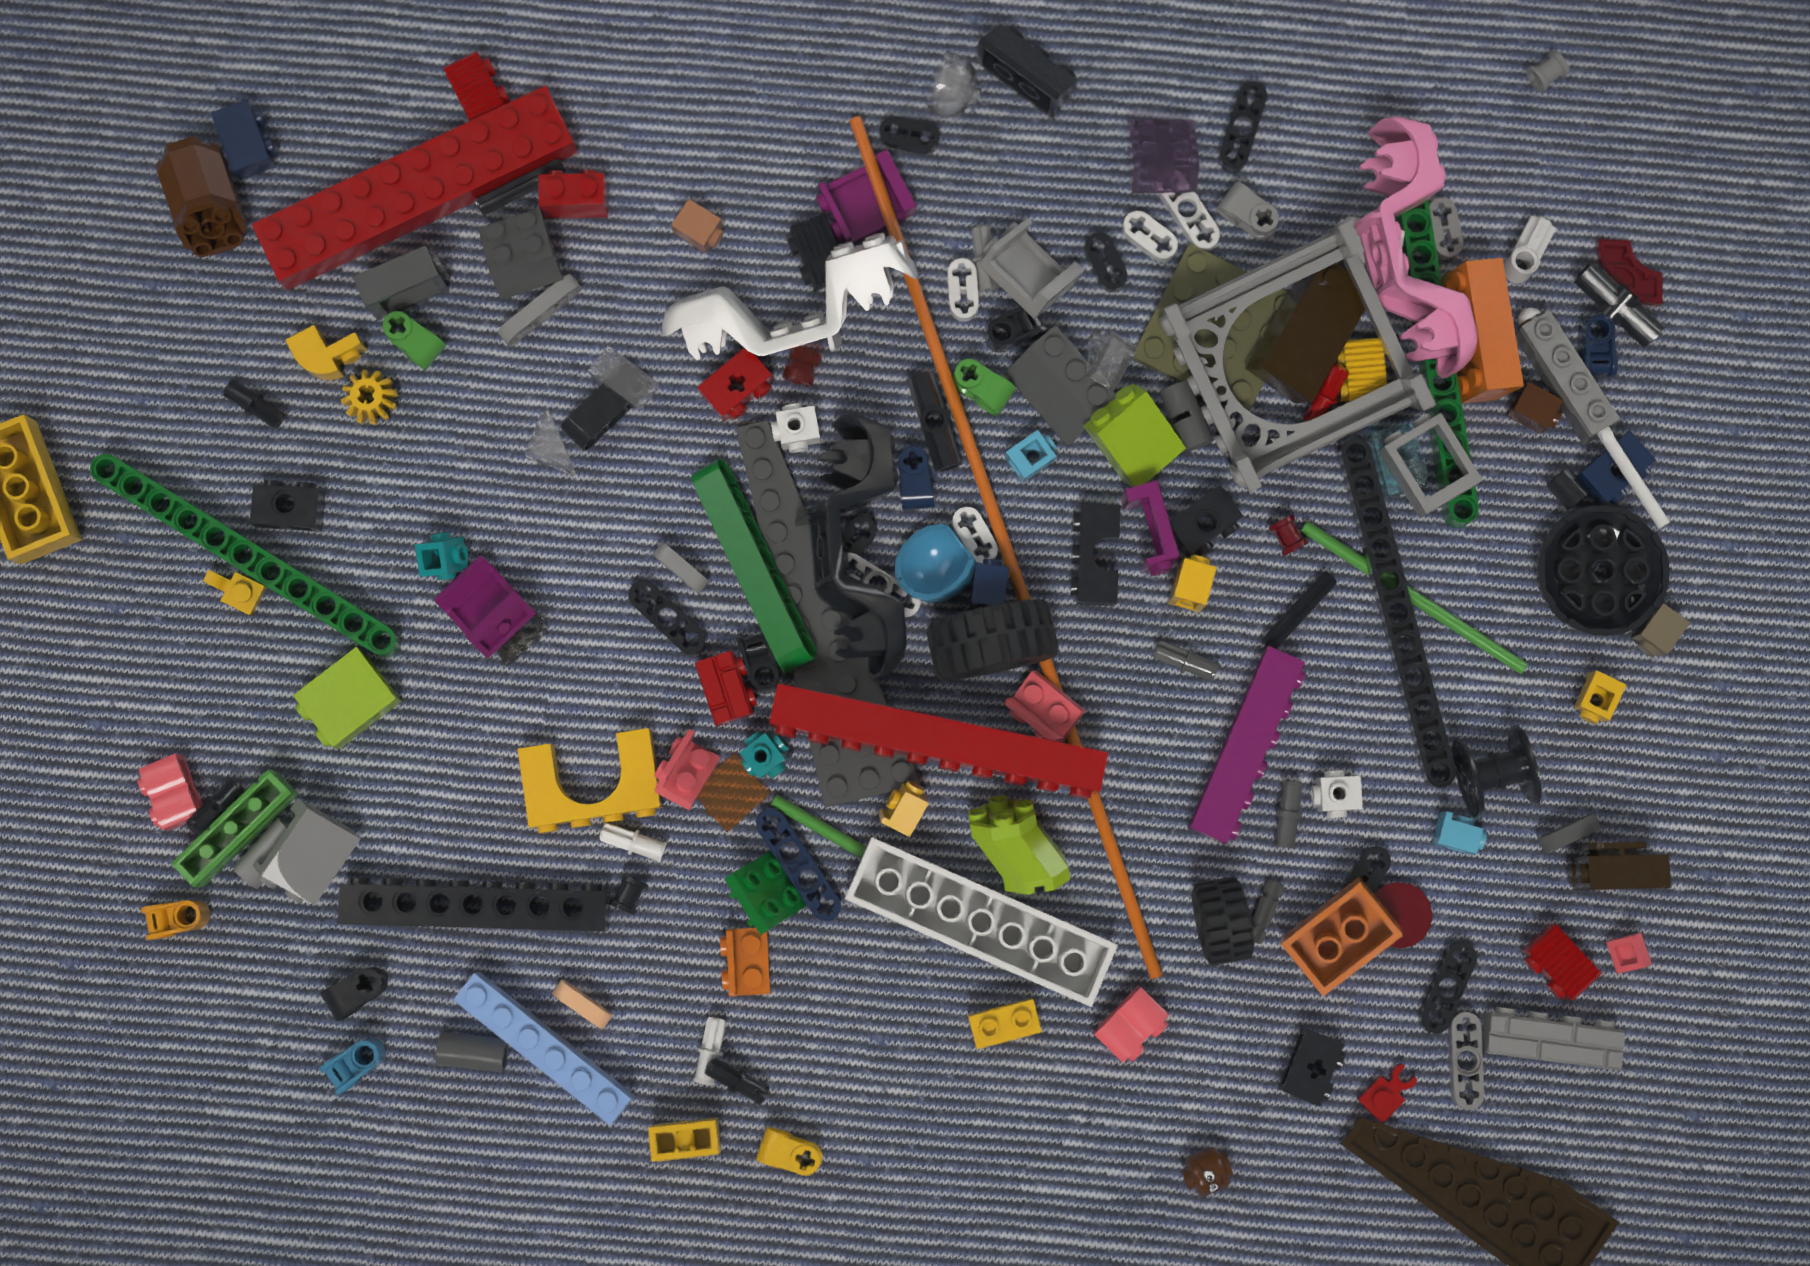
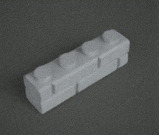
M1495 1007V1013L1485 1012L1482 1034V1050L1484 1053L1620 1071L1622 1069L1625 1030L1615 1029V1022L1595 1020L1594 1026L1582 1025V1018L1564 1015L1561 1017V1022L1548 1020V1013L1528 1011V1017L1515 1016L1516 1009Z

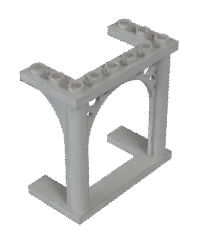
M1351 220L1328 229L1330 233L1180 305H1177V303L1172 304L1161 310L1164 316L1159 318L1160 324L1166 336L1173 335L1178 345L1172 348L1180 366L1187 364L1191 376L1186 378L1194 396L1200 393L1204 400L1205 406L1200 407L1208 425L1214 423L1219 435L1214 437L1222 455L1228 452L1233 462L1232 465L1228 466L1234 482L1239 488L1245 487L1249 492L1262 487L1259 480L1267 473L1409 406L1424 411L1436 405L1422 374L1413 373L1360 259L1359 253L1365 250ZM1343 260L1397 380L1309 421L1280 424L1255 416L1238 402L1225 378L1223 350L1231 326L1238 316L1254 302ZM1236 307L1233 313L1229 311V309ZM1221 315L1225 317V325L1221 328L1207 321L1213 317L1217 321ZM1200 329H1208L1216 334L1218 342L1210 348L1202 347L1196 343L1194 335ZM1197 352L1212 354L1215 358V365L1213 367L1205 366V364H1208V361L1203 357H1199ZM1208 376L1217 378V380L1211 384ZM1222 385L1226 388L1225 394H1217L1218 386ZM1228 400L1223 409L1220 402ZM1233 412H1239L1243 421L1238 425L1234 433L1235 419H1230V416ZM1255 423L1260 428V438L1255 445L1247 447L1242 442V433L1249 424ZM1271 429L1276 430L1280 437L1270 438L1272 443L1265 445L1268 439V431ZM1287 431H1294L1293 433L1287 435Z

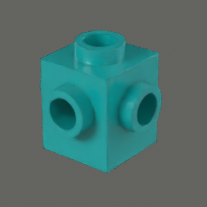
M450 532L430 534L431 540L415 544L420 577L437 576V580L452 579L457 577L456 572L468 567V550L463 536L450 537Z
M760 730L744 741L747 747L739 752L744 758L741 761L743 767L751 776L754 777L756 775L759 779L767 776L771 779L775 778L787 768L784 763L793 757L788 751L790 747L782 736L776 735L774 731L765 732L764 734ZM759 750H764L767 753L765 762L758 754Z

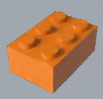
M1358 877L1281 937V945L1324 997L1402 937L1403 932L1391 914L1364 881Z

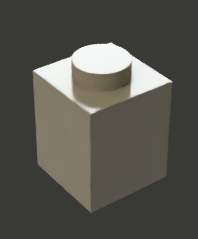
M1662 603L1652 616L1638 628L1632 639L1639 643L1637 647L1646 655L1661 657L1670 652L1690 622Z

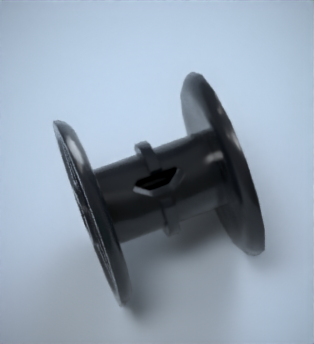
M1518 724L1511 726L1509 729V752L1501 754L1489 752L1486 758L1474 760L1471 751L1462 740H1453L1452 757L1456 769L1457 783L1464 803L1474 819H1480L1483 816L1485 809L1484 792L1496 789L1498 792L1506 790V786L1518 783L1524 797L1530 803L1537 804L1541 801L1542 784L1536 757L1527 735Z

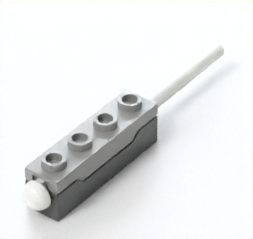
M1526 308L1521 311L1518 316V325L1521 328L1516 335V341L1548 391L1563 400L1560 409L1583 445L1600 438L1658 529L1668 525L1670 521L1614 437L1612 429L1619 422V416L1550 310L1544 314L1536 308Z

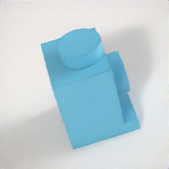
M1037 430L1006 451L1004 458L1021 482L1025 483L1029 478L1056 460L1057 456L1054 452L1057 451V447L1047 434L1042 436ZM1031 451L1036 452L1039 459L1035 462H1030L1027 459V453Z
M1447 811L1440 812L1432 841L1433 845L1468 855H1475L1478 853V849L1482 850L1484 848L1487 831L1474 826L1475 820L1457 815L1455 820H1452L1453 813Z

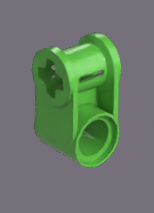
M401 311L391 312L383 320L382 327L384 333L391 343L425 371L446 347V344L434 333L422 327ZM397 324L400 327L404 326L406 330L404 333L395 332L393 327Z
M974 359L962 360L957 365L953 374L957 390L994 416L1000 414L1016 390V387L1006 378L992 372ZM968 371L973 372V378L969 379L968 382L962 380L963 375L968 373Z

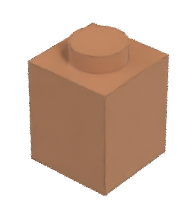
M690 199L686 201L671 224L675 235L704 253H707L710 247L715 248L724 235L721 218Z

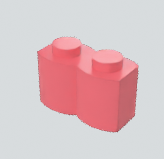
M175 753L139 768L140 778L137 779L138 786L142 794L150 798L152 808L149 809V814L156 827L160 826L162 830L166 831L186 824L187 820L203 806L183 755Z
M1138 985L1092 1033L1122 1063L1127 1059L1133 1062L1145 1049L1142 1043L1150 1035L1156 1038L1168 1026L1165 1020L1169 1014Z

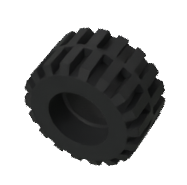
M1235 876L1195 883L1192 891L1193 911L1201 948L1208 963L1211 966L1251 959L1254 952V934L1248 903L1240 882Z

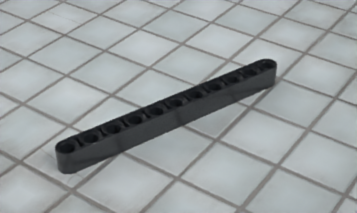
M1352 438L1340 448L1338 454L1339 463L1422 777L1428 785L1445 788L1454 781L1456 769L1371 448L1365 440ZM1356 446L1362 450L1363 459L1361 462L1354 463L1347 458L1346 451L1348 447ZM1366 478L1370 481L1371 491L1369 494L1363 495L1356 491V479ZM1373 509L1379 514L1380 521L1377 526H1369L1364 522L1363 514L1365 510ZM1375 541H1382L1387 545L1388 553L1385 558H1377L1373 555L1371 547ZM1384 572L1392 573L1395 576L1396 586L1393 590H1386L1381 586L1380 577ZM1392 604H1398L1403 607L1405 616L1401 622H1395L1390 619L1388 610ZM1401 636H1407L1413 642V649L1409 654H1403L1397 648V641ZM1411 667L1417 668L1421 673L1422 679L1416 686L1409 685L1405 679L1406 671ZM1420 699L1428 702L1430 706L1429 714L1424 718H1419L1414 712V705ZM1429 731L1434 732L1438 737V744L1432 750H1427L1422 744L1424 734ZM1441 763L1445 766L1447 775L1443 781L1435 782L1431 777V769L1435 764Z

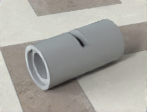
M279 817L233 866V870L255 889H258L263 883L258 879L260 874L253 867L256 860L262 863L265 861L289 826L287 822Z

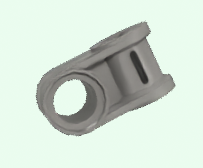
M1235 182L1216 207V211L1224 219L1237 225L1257 240H1266L1272 237L1279 222L1278 211L1240 182ZM1264 217L1269 220L1268 224L1265 223L1262 227L1257 224L1258 220L1261 221Z

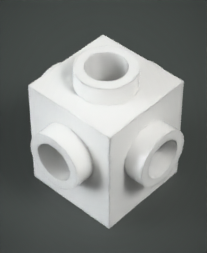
M789 404L783 406L782 411L776 412L777 421L771 422L774 442L781 441L782 450L789 449L790 453H797L808 450V445L821 443L815 406L801 408V404ZM793 426L800 427L798 430H791Z
M1325 771V778L1316 779V785L1311 786L1312 805H1317L1318 812H1327V818L1347 817V811L1363 809L1361 776L1345 777L1344 771ZM1334 789L1338 792V799H1335L1333 796Z

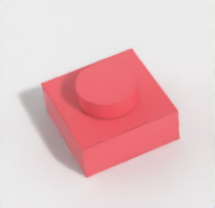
M1642 933L1615 938L1606 942L1617 974L1652 965Z

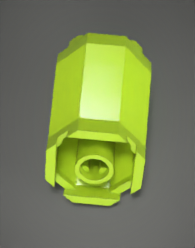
M998 795L989 798L987 804L968 811L971 835L1002 876L1005 891L1029 895L1035 894L1034 887L1044 886V890L1047 892L1057 889L1070 880L1066 858L1036 819L1032 800H1008L1007 796Z

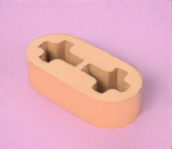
M561 979L552 992L557 999L601 1029L605 1028L613 1016L611 1012L563 979Z

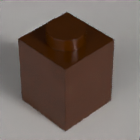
M1527 382L1519 390L1506 416L1542 434L1549 427L1554 429L1563 413L1559 408L1563 400Z

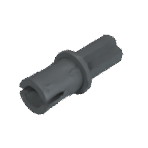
M1159 640L1153 652L1155 659L1180 668L1181 673L1187 671L1210 682L1213 681L1219 667L1218 662L1192 653L1193 649L1191 648L1187 651L1163 640Z

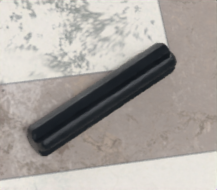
M556 158L475 199L480 212L483 215H487L538 189L539 175H546L548 172L556 170L566 172L561 160Z
M1323 572L1262 638V643L1266 647L1270 646L1277 649L1337 584L1336 579L1330 573Z

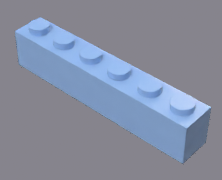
M481 972L474 973L453 999L610 1126L615 1123L635 1097L634 1094Z

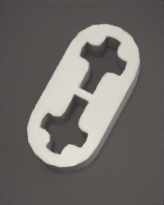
M1134 211L1126 216L1122 225V232L1129 242L1157 262H1166L1174 257L1178 248V242L1172 232L1142 211ZM1139 220L1144 223L1142 229L1149 235L1147 236L1139 230L1135 234L1130 231L1132 227L1130 222L1132 221L1136 224ZM1153 237L1160 243L1167 240L1169 242L1167 248L1170 251L1163 250L1161 253L1157 252L1156 248L1158 245L1151 238Z
M959 258L954 260L948 267L949 309L955 319L966 322L972 320L978 312L977 271L972 261ZM958 267H964L965 272L971 273V275L966 276V286L960 287L959 277L953 276L954 273L958 272ZM966 293L967 303L973 304V307L968 308V313H962L961 308H955V305L960 304V294Z
M963 507L957 510L952 521L954 532L974 557L976 563L982 564L983 559H985L984 556H976L974 553L978 548L974 541L976 538H979L984 546H991L988 552L989 557L986 559H995L998 552L996 541L979 512L972 507ZM965 514L968 518H975V521L972 523L975 534L971 535L967 527L960 528L958 526L961 523V515Z

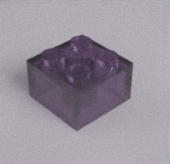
M1194 119L1129 121L1127 157L1132 194L1197 192L1200 162Z

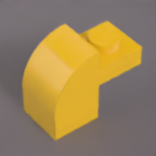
M315 325L285 340L298 364L312 376L322 380H337L345 377L339 365L342 363L344 365L352 364L362 357L361 353L367 351L364 342L355 332L328 346L322 332Z

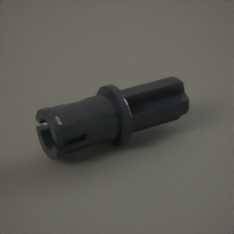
M236 379L231 380L223 390V396L244 409L246 415H254L273 428L280 427L285 419V414L265 401L263 394L249 390Z
M228 779L216 793L204 799V805L187 820L186 826L195 835L203 833L244 793L242 786L237 781Z
M713 1057L706 1065L704 1072L706 1076L727 1086L729 1092H738L758 1105L765 1100V1097L754 1092V1090L757 1089L767 1095L769 1085L747 1075L745 1069H736L716 1057Z

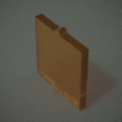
M733 754L712 773L697 799L707 809L706 814L708 816L712 815L728 833L764 801L770 793L755 776H751L746 771L741 760Z

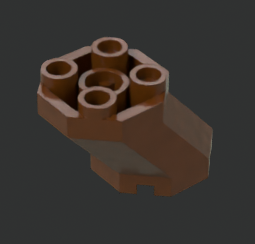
M193 136L167 144L163 151L164 156L162 160L159 158L156 164L157 174L174 221L175 231L185 249L192 250L196 256L207 257L240 246L247 229L246 220L229 172L228 163L219 145L210 142V146L203 144L201 139Z

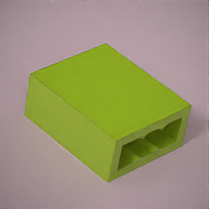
M1133 383L1119 390L1109 404L1095 411L1090 420L1083 425L1122 481L1131 487L1146 484L1186 449L1148 392Z
M355 647L293 695L298 702L295 708L305 721L311 719L318 728L314 733L325 747L331 745L332 748L341 749L402 702L367 654L358 647Z

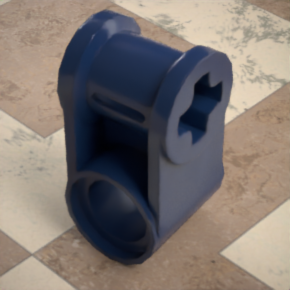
M1602 314L1595 315L1581 324L1578 329L1579 356L1591 375H1607L1608 378H1615L1618 369L1615 325L1610 317ZM1592 324L1598 325L1602 329L1601 339H1597L1591 334L1590 327Z
M918 446L906 447L901 451L898 461L902 511L935 507L927 455ZM909 455H915L916 460H922V463L917 464L916 470H911L910 465H904V462L909 461Z

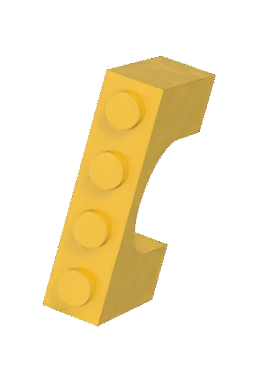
M645 728L616 733L621 765L620 781L615 791L608 798L595 804H580L572 800L565 793L559 779L554 745L544 744L517 749L529 828H538V834L558 831V825L570 823L571 828L591 826L590 819L603 818L604 823L623 821V814L636 812L637 818L656 815V809L663 808L662 796L655 793L659 779L654 777L658 768L652 730Z

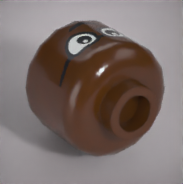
M1209 1147L1189 1155L1185 1160L1187 1169L1181 1171L1188 1190L1195 1188L1196 1192L1202 1197L1227 1188L1230 1184L1229 1178L1234 1176L1225 1152H1218L1214 1147Z

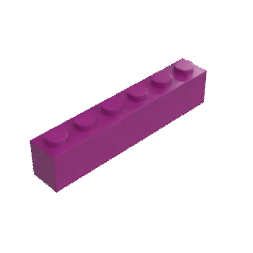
M1270 646L1263 650L1187 829L1221 844H1227L1229 839L1233 841L1236 839L1242 822L1237 821L1242 809L1248 810L1255 792L1250 790L1255 778L1258 780L1262 778L1268 762L1263 760L1268 748L1274 749L1281 732L1276 729L1280 719L1286 720L1292 709L1293 702L1289 700L1294 688L1300 689L1306 676V672L1302 670L1304 661Z

